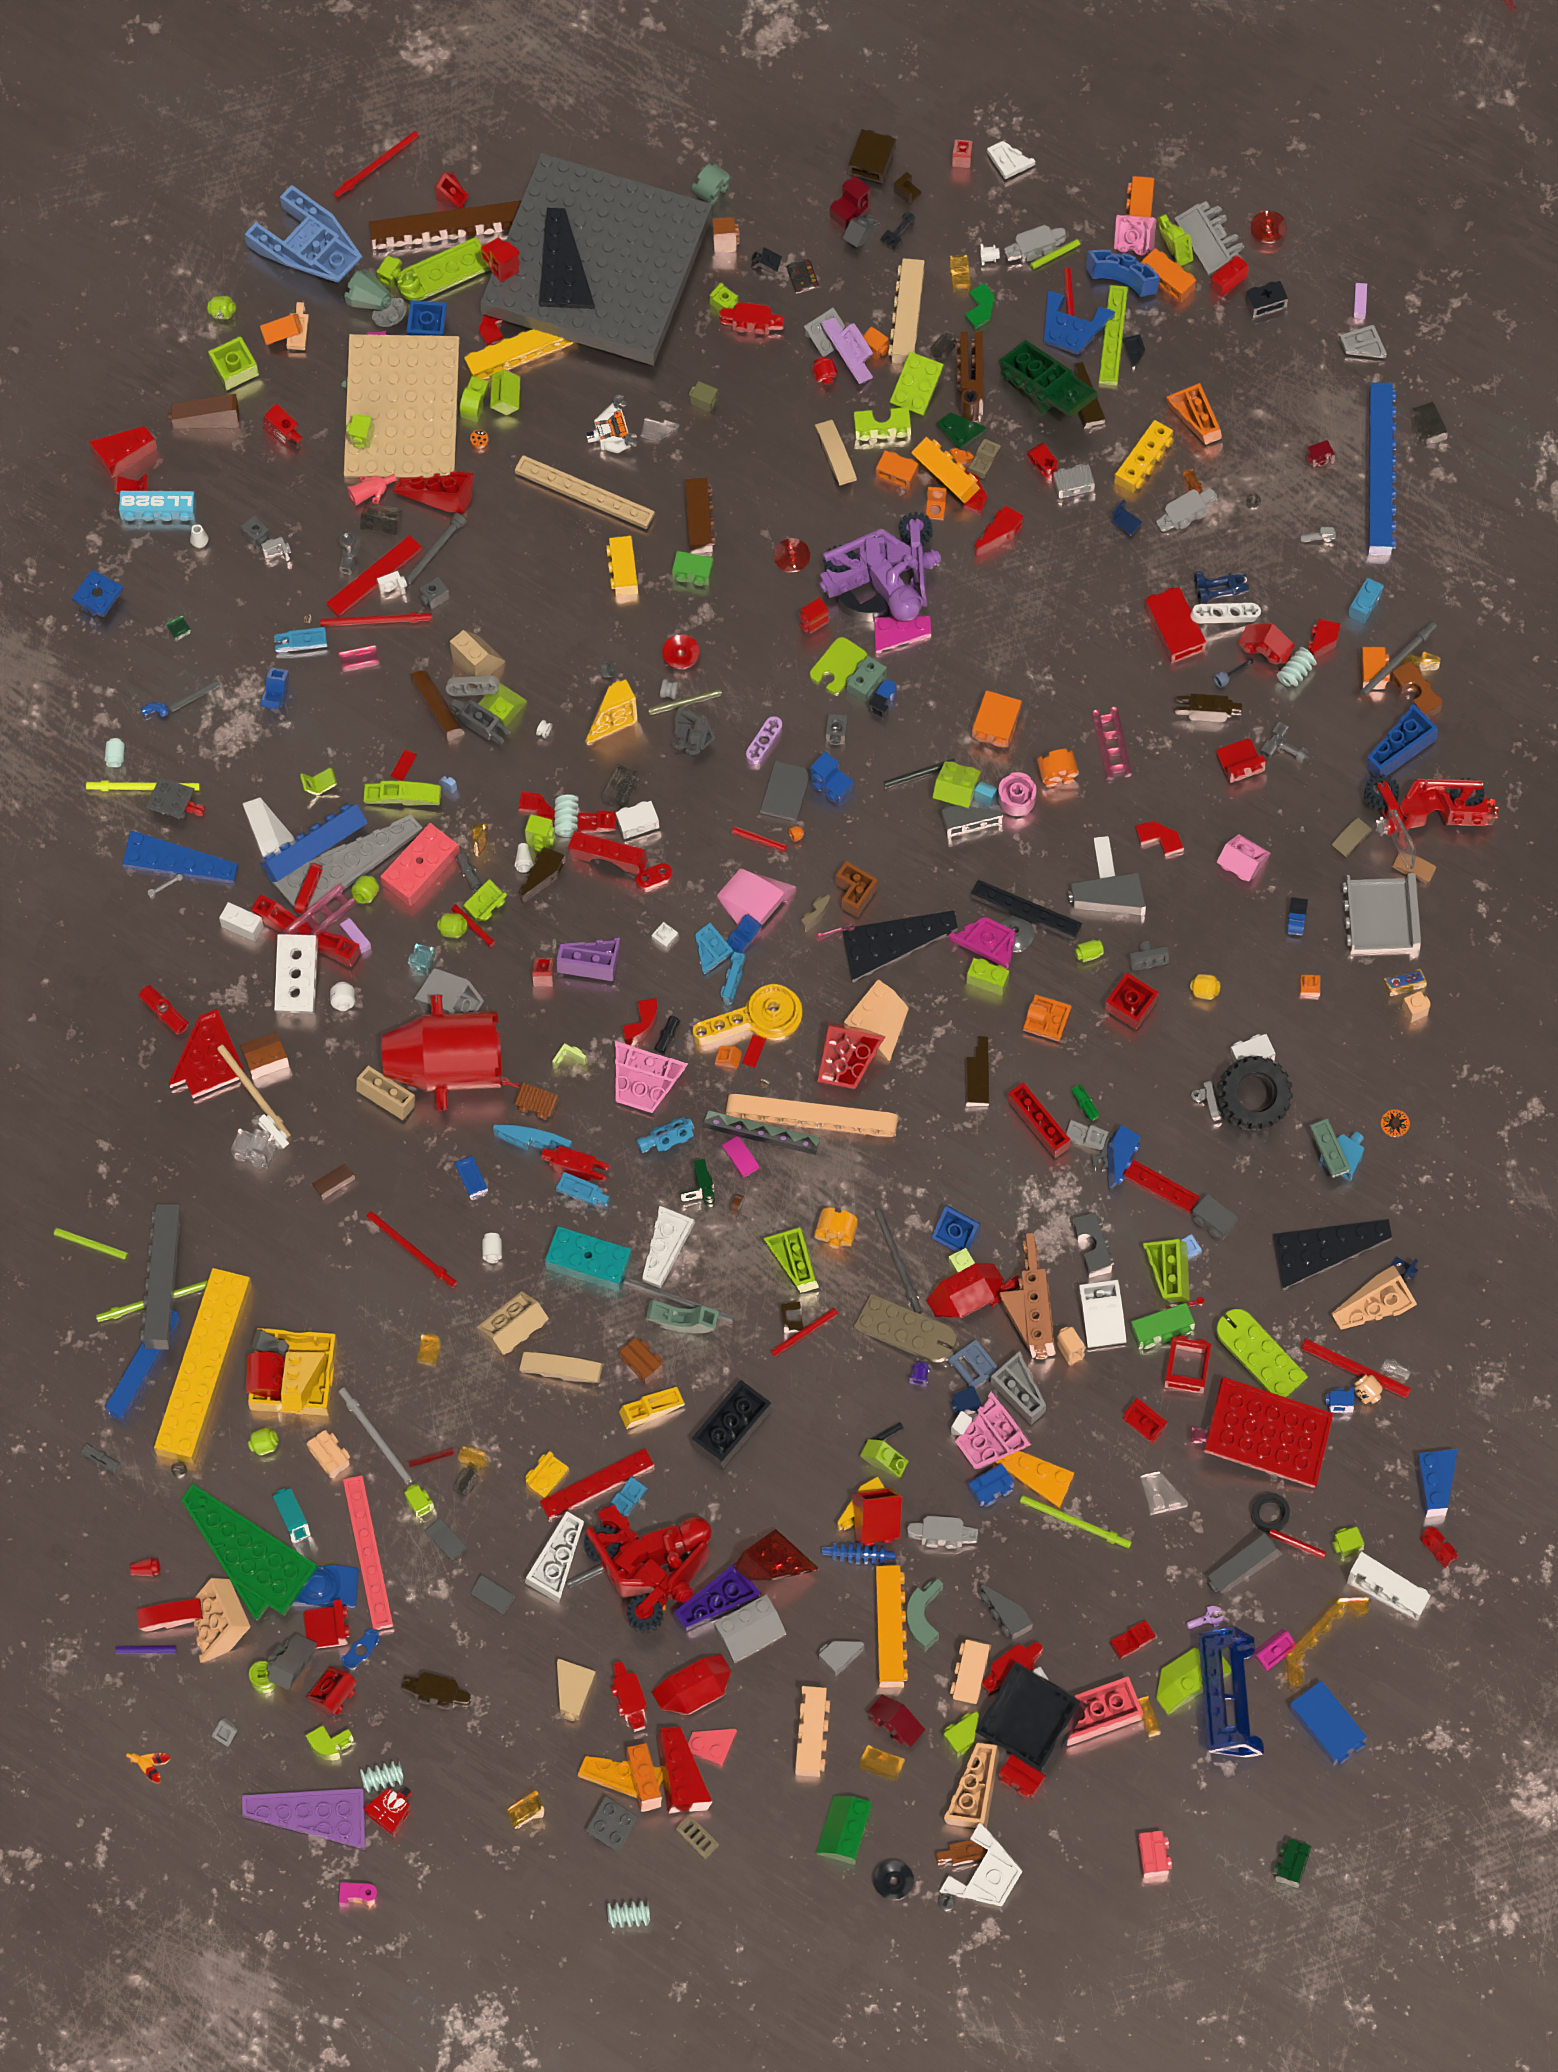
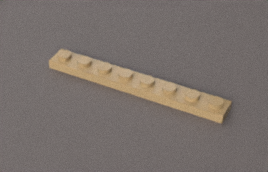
M524 455L515 468V473L646 530L655 516V511Z

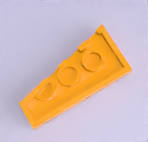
M1016 1451L994 1462L997 1466L1002 1463L1009 1475L1020 1480L1023 1485L1034 1490L1040 1497L1048 1500L1054 1507L1060 1510L1074 1477V1472L1021 1451Z
M585 1756L578 1772V1777L637 1798L627 1761L614 1762L611 1759ZM653 1766L660 1789L663 1782L661 1767Z

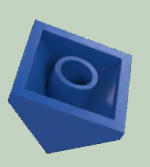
M946 1205L931 1238L956 1252L964 1248L969 1251L980 1233V1223Z

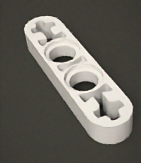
M1255 603L1197 604L1192 609L1190 617L1196 623L1254 622L1258 619L1261 609ZM1213 610L1219 611L1221 616H1215ZM1230 610H1236L1239 616L1232 615Z

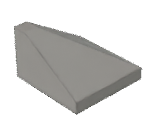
M224 1717L220 1719L212 1737L229 1747L238 1729L229 1719Z

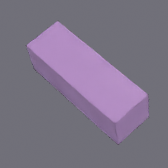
M1356 283L1354 318L1365 319L1366 283Z
M350 918L340 924L344 934L350 940L359 944L361 954L371 949V943Z

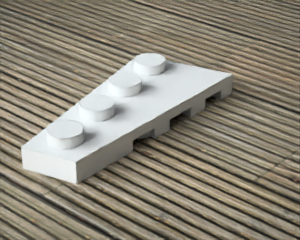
M659 1206V1214L655 1223V1231L651 1240V1248L647 1256L642 1279L643 1282L661 1289L695 1221L692 1218Z

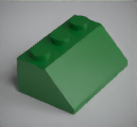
M833 1796L816 1854L855 1865L872 1811V1802L853 1796Z

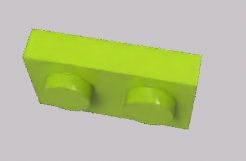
M488 879L462 907L476 922L486 921L493 914L491 911L495 907L499 908L505 903L506 900L504 898L508 894L506 892L502 893Z

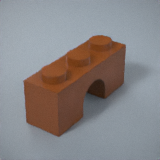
M1409 661L1392 671L1390 680L1400 694L1407 690L1416 691L1419 697L1414 699L1413 703L1428 718L1441 712L1442 699L1438 694L1435 695L1430 682L1424 680L1418 666H1414Z

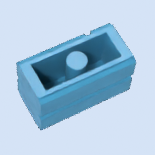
M1367 578L1351 604L1348 616L1365 624L1377 601L1382 596L1384 586Z

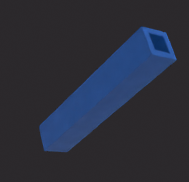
M174 1310L172 1311L170 1342L182 1323L179 1313ZM144 1342L141 1344L105 1406L108 1415L125 1422L166 1349H145Z

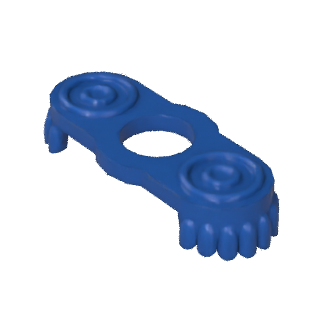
M368 1629L365 1631V1635L352 1645L351 1650L346 1655H342L341 1662L345 1668L355 1669L363 1660L370 1656L371 1651L380 1640L376 1630ZM359 1645L367 1648V1652L362 1656L355 1653V1649Z

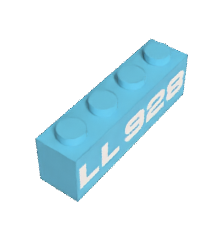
M120 491L119 512L121 519L127 521L134 519H143L145 521L161 519L163 521H170L171 519H180L181 521L195 520L196 498L194 491Z

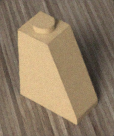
M558 1659L557 1671L561 1715L569 1721H580L597 1678L596 1671Z

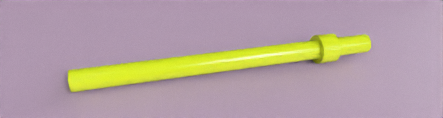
M101 780V782H86V789L101 790L102 792H109L110 790H154L157 783L110 782L109 780ZM179 783L195 788L194 791H200V783Z

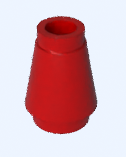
M150 1557L131 1563V1575L155 1577L156 1574H160L159 1559Z

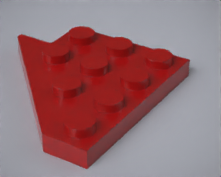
M217 1009L199 1016L169 1081L170 1088L186 1082L193 1098L239 1080L238 1076L217 1050L219 1046L224 1045L244 1071Z

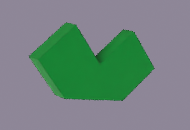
M985 283L969 292V295L978 306L967 312L965 318L975 330L991 320L995 295Z

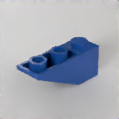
M1120 1125L1114 1131L1107 1145L1110 1189L1122 1183L1125 1177L1123 1172L1129 1168L1133 1160L1130 1157L1132 1153L1135 1154L1140 1146L1138 1141L1141 1136L1123 1125Z

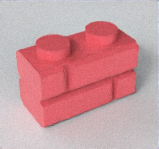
M1163 1831L1140 1833L1138 1841L1144 1878L1168 1875L1169 1869L1172 1868L1171 1857L1166 1855V1849H1169L1168 1837H1164Z

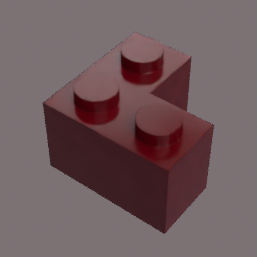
M856 176L846 180L842 185V197L830 205V217L846 230L851 219L861 216L870 208V188Z
M881 1695L867 1711L868 1715L872 1718L870 1720L871 1723L877 1728L882 1727L888 1733H891L893 1735L892 1739L900 1746L906 1745L911 1748L926 1730L904 1704L885 1695Z

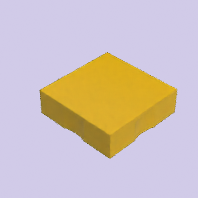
M257 1328V1330H263L279 1340L286 1341L290 1345L288 1352H325L326 1371L321 1374L317 1386H314L312 1395L302 1411L282 1410V1400L275 1401L271 1400L270 1397L264 1398L249 1393L248 1404L250 1410L329 1416L337 1349L336 1334L315 1332L293 1333L286 1330Z

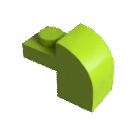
M471 376L467 388L464 389L460 403L461 418L475 422L479 421L484 408L483 399L489 387V381Z
M321 1726L306 1735L307 1741L314 1753L324 1760L340 1758L338 1750L351 1746V1742L354 1741L349 1729L330 1738L324 1726Z

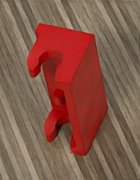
M1139 1398L1135 1399L1123 1417L1125 1422L1151 1443L1158 1439L1166 1430L1168 1424L1165 1419Z

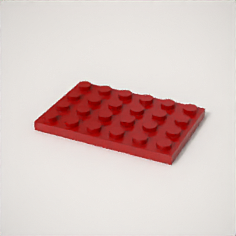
M1223 1377L1220 1381L1203 1452L1315 1488L1334 1413Z

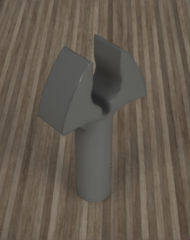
M1111 1137L1106 1138L1104 1147L1099 1155L1092 1154L1094 1170L1097 1167V1163L1102 1159L1104 1163L1102 1172L1108 1169L1107 1145Z

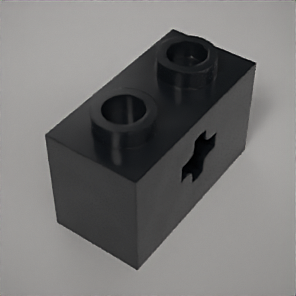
M1281 281L1249 289L1246 291L1245 301L1252 317L1255 318L1287 308L1288 297Z

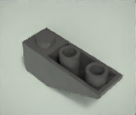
M981 1585V1593L979 1595L985 1604L988 1603L991 1607L990 1613L995 1620L998 1619L1002 1626L1000 1628L1005 1637L1009 1636L1012 1641L1032 1629L1033 1623L1022 1606L988 1586Z

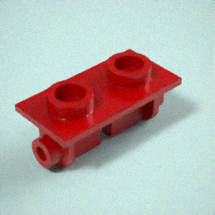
M1433 1526L1428 1527L1421 1535V1541L1445 1568L1451 1561L1459 1557L1458 1551L1449 1542L1446 1544L1442 1543L1446 1538L1437 1528Z

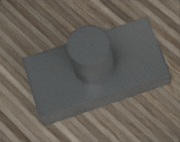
M1144 941L1140 944L1141 952L1130 953V967L1132 971L1169 964L1168 948L1152 949L1149 941Z
M256 1330L251 1349L257 1352L277 1353L285 1358L290 1345L286 1341L279 1340L263 1330Z

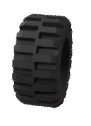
M1248 1056L1231 1064L1220 1076L1221 1080L1217 1084L1218 1093H1216V1099H1219L1218 1107L1219 1110L1224 1112V1118L1226 1120L1229 1119L1235 1127L1239 1126L1242 1130L1252 1131L1266 1129L1278 1123L1286 1115V1111L1291 1106L1290 1100L1293 1099V1093H1291L1290 1089L1292 1088V1083L1287 1079L1289 1077L1287 1072L1282 1071V1066L1279 1063L1275 1064L1272 1059H1265L1263 1056ZM1255 1075L1263 1078L1271 1089V1101L1261 1111L1246 1109L1238 1099V1085L1247 1076Z

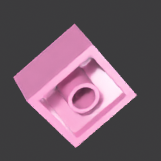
M1238 834L1226 843L1217 863L1223 869L1237 874L1240 879L1250 881L1257 875L1271 853Z

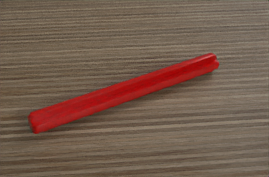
M1305 1339L1302 1344V1350L1359 1377L1365 1374L1367 1376L1373 1375L1383 1388L1397 1395L1407 1398L1410 1394V1387L1317 1343Z

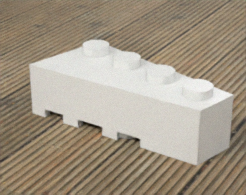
M1363 1552L1360 1553L1351 1569L1347 1582L1349 1585L1417 1621L1431 1597L1424 1588L1415 1586Z

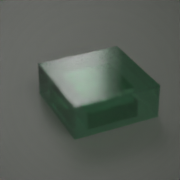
M183 616L166 624L175 642L192 633Z

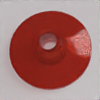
M1274 211L1260 212L1251 221L1253 236L1263 243L1278 242L1285 236L1287 231L1285 219Z
M788 538L776 545L773 558L780 569L787 572H797L805 568L809 563L810 550L802 540Z

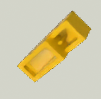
M674 1387L644 1396L639 1401L623 1405L619 1414L626 1429L672 1412L685 1403L678 1388Z

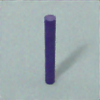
M176 1645L116 1646V1654L176 1653Z

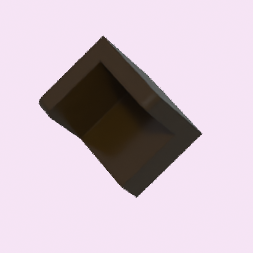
M908 172L894 182V192L909 205L921 195V191L912 184V175Z
M800 1302L781 1304L784 1333L803 1329Z

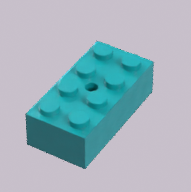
M558 1226L546 1256L545 1265L548 1270L620 1292L632 1259V1249Z

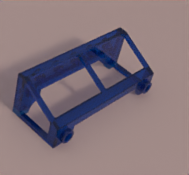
M1237 1627L1198 1633L1208 1751L1245 1758L1263 1755L1264 1745L1262 1739L1258 1736H1250L1244 1659L1254 1654V1637ZM1230 1650L1234 1695L1225 1694L1221 1651ZM1225 1699L1234 1700L1236 1727H1228ZM1238 1748V1752L1230 1751L1228 1749Z

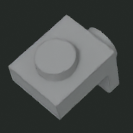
M282 537L270 539L261 544L265 559L283 553L285 560H290L289 553H291L288 542L284 543Z

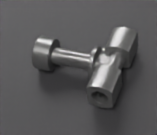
M344 532L340 535V544L343 547L342 554L344 556L342 557L339 570L347 574L352 573L355 563L353 556L358 552L361 541L359 537L354 536L351 532Z
M1278 722L1272 732L1271 740L1266 741L1260 755L1270 760L1276 750L1280 752L1283 749L1297 756L1296 761L1303 764L1309 754V750L1304 747L1298 749L1286 743L1284 736L1288 732V726Z

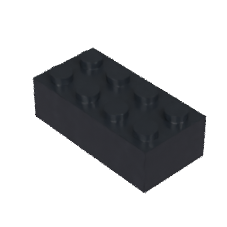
M740 1380L691 1438L692 1446L723 1469L772 1411V1403Z

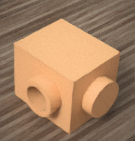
M1421 991L1404 998L1402 1008L1410 1023L1428 1016L1431 1006L1428 997L1424 996Z

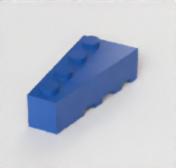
M1413 703L1409 711L1399 719L1398 724L1388 732L1387 737L1368 756L1367 769L1374 776L1379 775V777H1382V774L1385 777L1435 742L1438 737V727Z

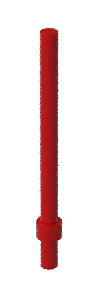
M413 131L354 177L345 180L342 186L332 193L333 196L337 199L346 191L352 190L355 184L418 138L419 134Z
M409 612V614L328 618L320 619L321 626L392 622L418 623V621L432 620V613L417 614V612Z
M370 1211L367 1214V1218L432 1270L439 1280H444L452 1288L457 1285L458 1282L447 1274L448 1271L435 1264L374 1212Z

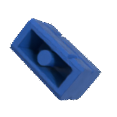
M1002 1463L968 1483V1490L979 1507L992 1505L996 1501L995 1498L1000 1495L1003 1497L1009 1495L1013 1491L1012 1488H1014V1481Z

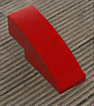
M183 1600L138 1609L139 1629L145 1632L163 1627L169 1629L203 1619L201 1600Z

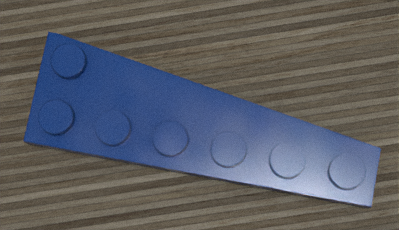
M131 830L123 860V867L173 875L182 874L186 877L233 884L235 883L238 870L237 863Z

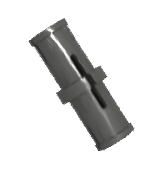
M466 852L458 854L456 860L461 867L462 876L468 881L471 890L479 889L482 883L477 876L475 866H472Z
M88 1443L81 1451V1454L93 1460L95 1465H101L113 1474L121 1466L120 1462L107 1456L105 1451L101 1452Z

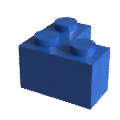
M824 752L810 767L812 787L817 791L821 790L831 802L835 801L840 805L854 790V781L839 770V762L827 752Z

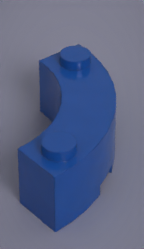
M1093 250L1088 252L1085 267L1092 279L1107 278L1120 281L1134 289L1140 297L1157 294L1160 277L1148 264L1143 265L1136 260V257L1126 253L1120 255L1111 253V250Z

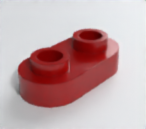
M660 863L645 869L642 876H636L638 888L647 891L669 882L673 875L672 868L666 863ZM661 870L666 871L664 874L660 873ZM644 877L649 878L647 881L642 880Z

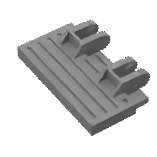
M1205 201L1175 217V220L1184 230L1185 234H1190L1192 249L1209 277H1211L1222 266H1225L1227 262H1230L1235 255L1240 257L1238 252L1244 249V245L1240 242L1226 249L1236 242L1239 236L1233 234L1227 237L1226 232L1221 226L1227 220L1225 214L1209 221V219L1219 214L1222 209L1220 206L1210 209L1209 204Z

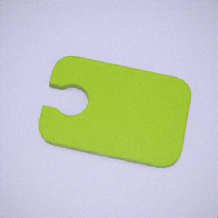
M844 637L837 638L811 669L810 677L819 684L824 674H832L834 681L826 686V690L833 694H838L847 685L848 677L851 674H855L858 664L862 660L865 661L867 653Z

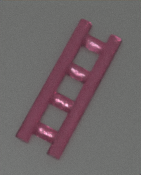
M1112 707L1110 709L1111 714L1100 716L1099 710L1092 711L1106 779L1113 780V773L1124 772L1125 777H1131L1132 771L1118 708ZM1113 721L1115 731L1104 732L1102 723ZM1117 738L1118 748L1107 749L1106 740ZM1120 755L1122 764L1111 766L1109 757Z
M340 883L286 927L282 933L284 935H302L297 928L306 921L312 929L307 935L318 936L355 906L357 902L353 897L349 901L344 897L341 892L345 888ZM336 898L342 906L333 913L326 904ZM321 910L327 919L318 925L312 916Z

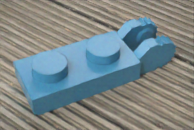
M325 627L288 631V633L274 636L275 642H286L289 640V643L275 646L277 653L327 647Z

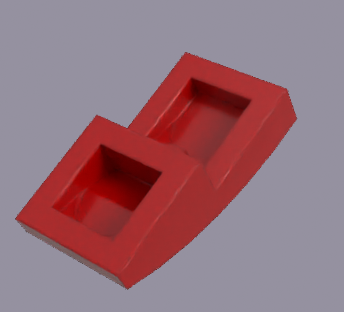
M597 810V813L578 812L577 832L598 833L615 831L616 813L614 811Z
M1145 1620L1130 1628L1128 1632L1112 1639L1110 1645L1119 1659H1122L1154 1640L1156 1635Z

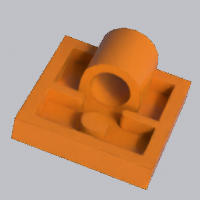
M1035 994L1028 1010L1023 1031L1060 1042L1072 1006Z

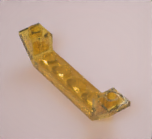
M1340 1598L1287 1655V1682L1290 1691L1294 1687L1299 1688L1305 1681L1303 1677L1306 1671L1297 1664L1306 1656L1305 1651L1309 1647L1313 1649L1319 1642L1318 1637L1322 1633L1325 1635L1332 1628L1331 1623L1335 1619L1338 1621L1345 1614L1344 1609L1356 1620L1360 1615L1364 1617L1370 1610V1598Z

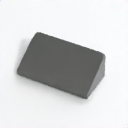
M483 1575L479 1577L470 1593L502 1615L505 1614L515 1600L513 1594Z

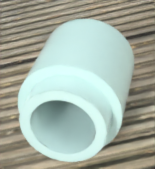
M112 738L106 742L105 761L109 767H120L124 761L125 744L120 739Z

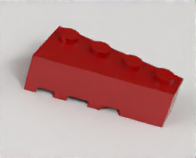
M681 1727L661 1728L656 1739L668 1813L708 1810L712 1799Z

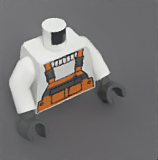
M617 394L614 397V403L594 420L595 430L586 432L588 443L599 441L601 450L620 453L631 446H637V441L633 440L637 436L633 433H628L622 409H619V406L625 407L627 405L625 400L620 402L624 396Z

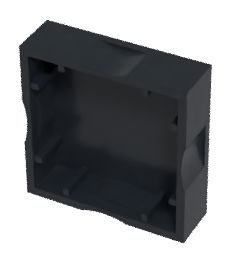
M1015 1662L1004 1680L996 1700L988 1708L975 1732L997 1746L1011 1752L1018 1759L1036 1770L1048 1775L1088 1704L1027 1667Z

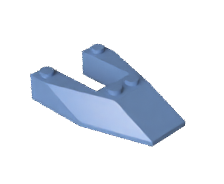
M291 185L280 196L281 207L302 223L282 241L255 222L244 234L246 245L259 255L339 283L362 259V255L332 213Z

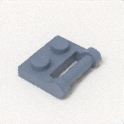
M974 1340L948 1360L950 1365L954 1366L969 1384L968 1388L974 1386L975 1390L999 1370L998 1366L977 1340ZM962 1358H965L979 1376L977 1379L974 1380L960 1362Z

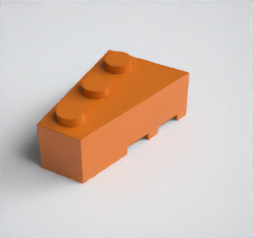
M1200 383L1166 397L1168 407L1205 445L1222 438L1220 427Z

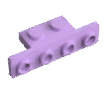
M836 318L824 321L821 325L858 383L862 384L871 380L873 376L864 362L873 352L855 323L850 324L843 330Z

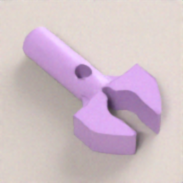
M1217 1606L1207 1607L1206 1615L1186 1623L1188 1629L1206 1623L1212 1624L1213 1628L1219 1626L1224 1619V1615L1218 1618L1211 1616L1214 1613L1220 1612L1221 1608Z

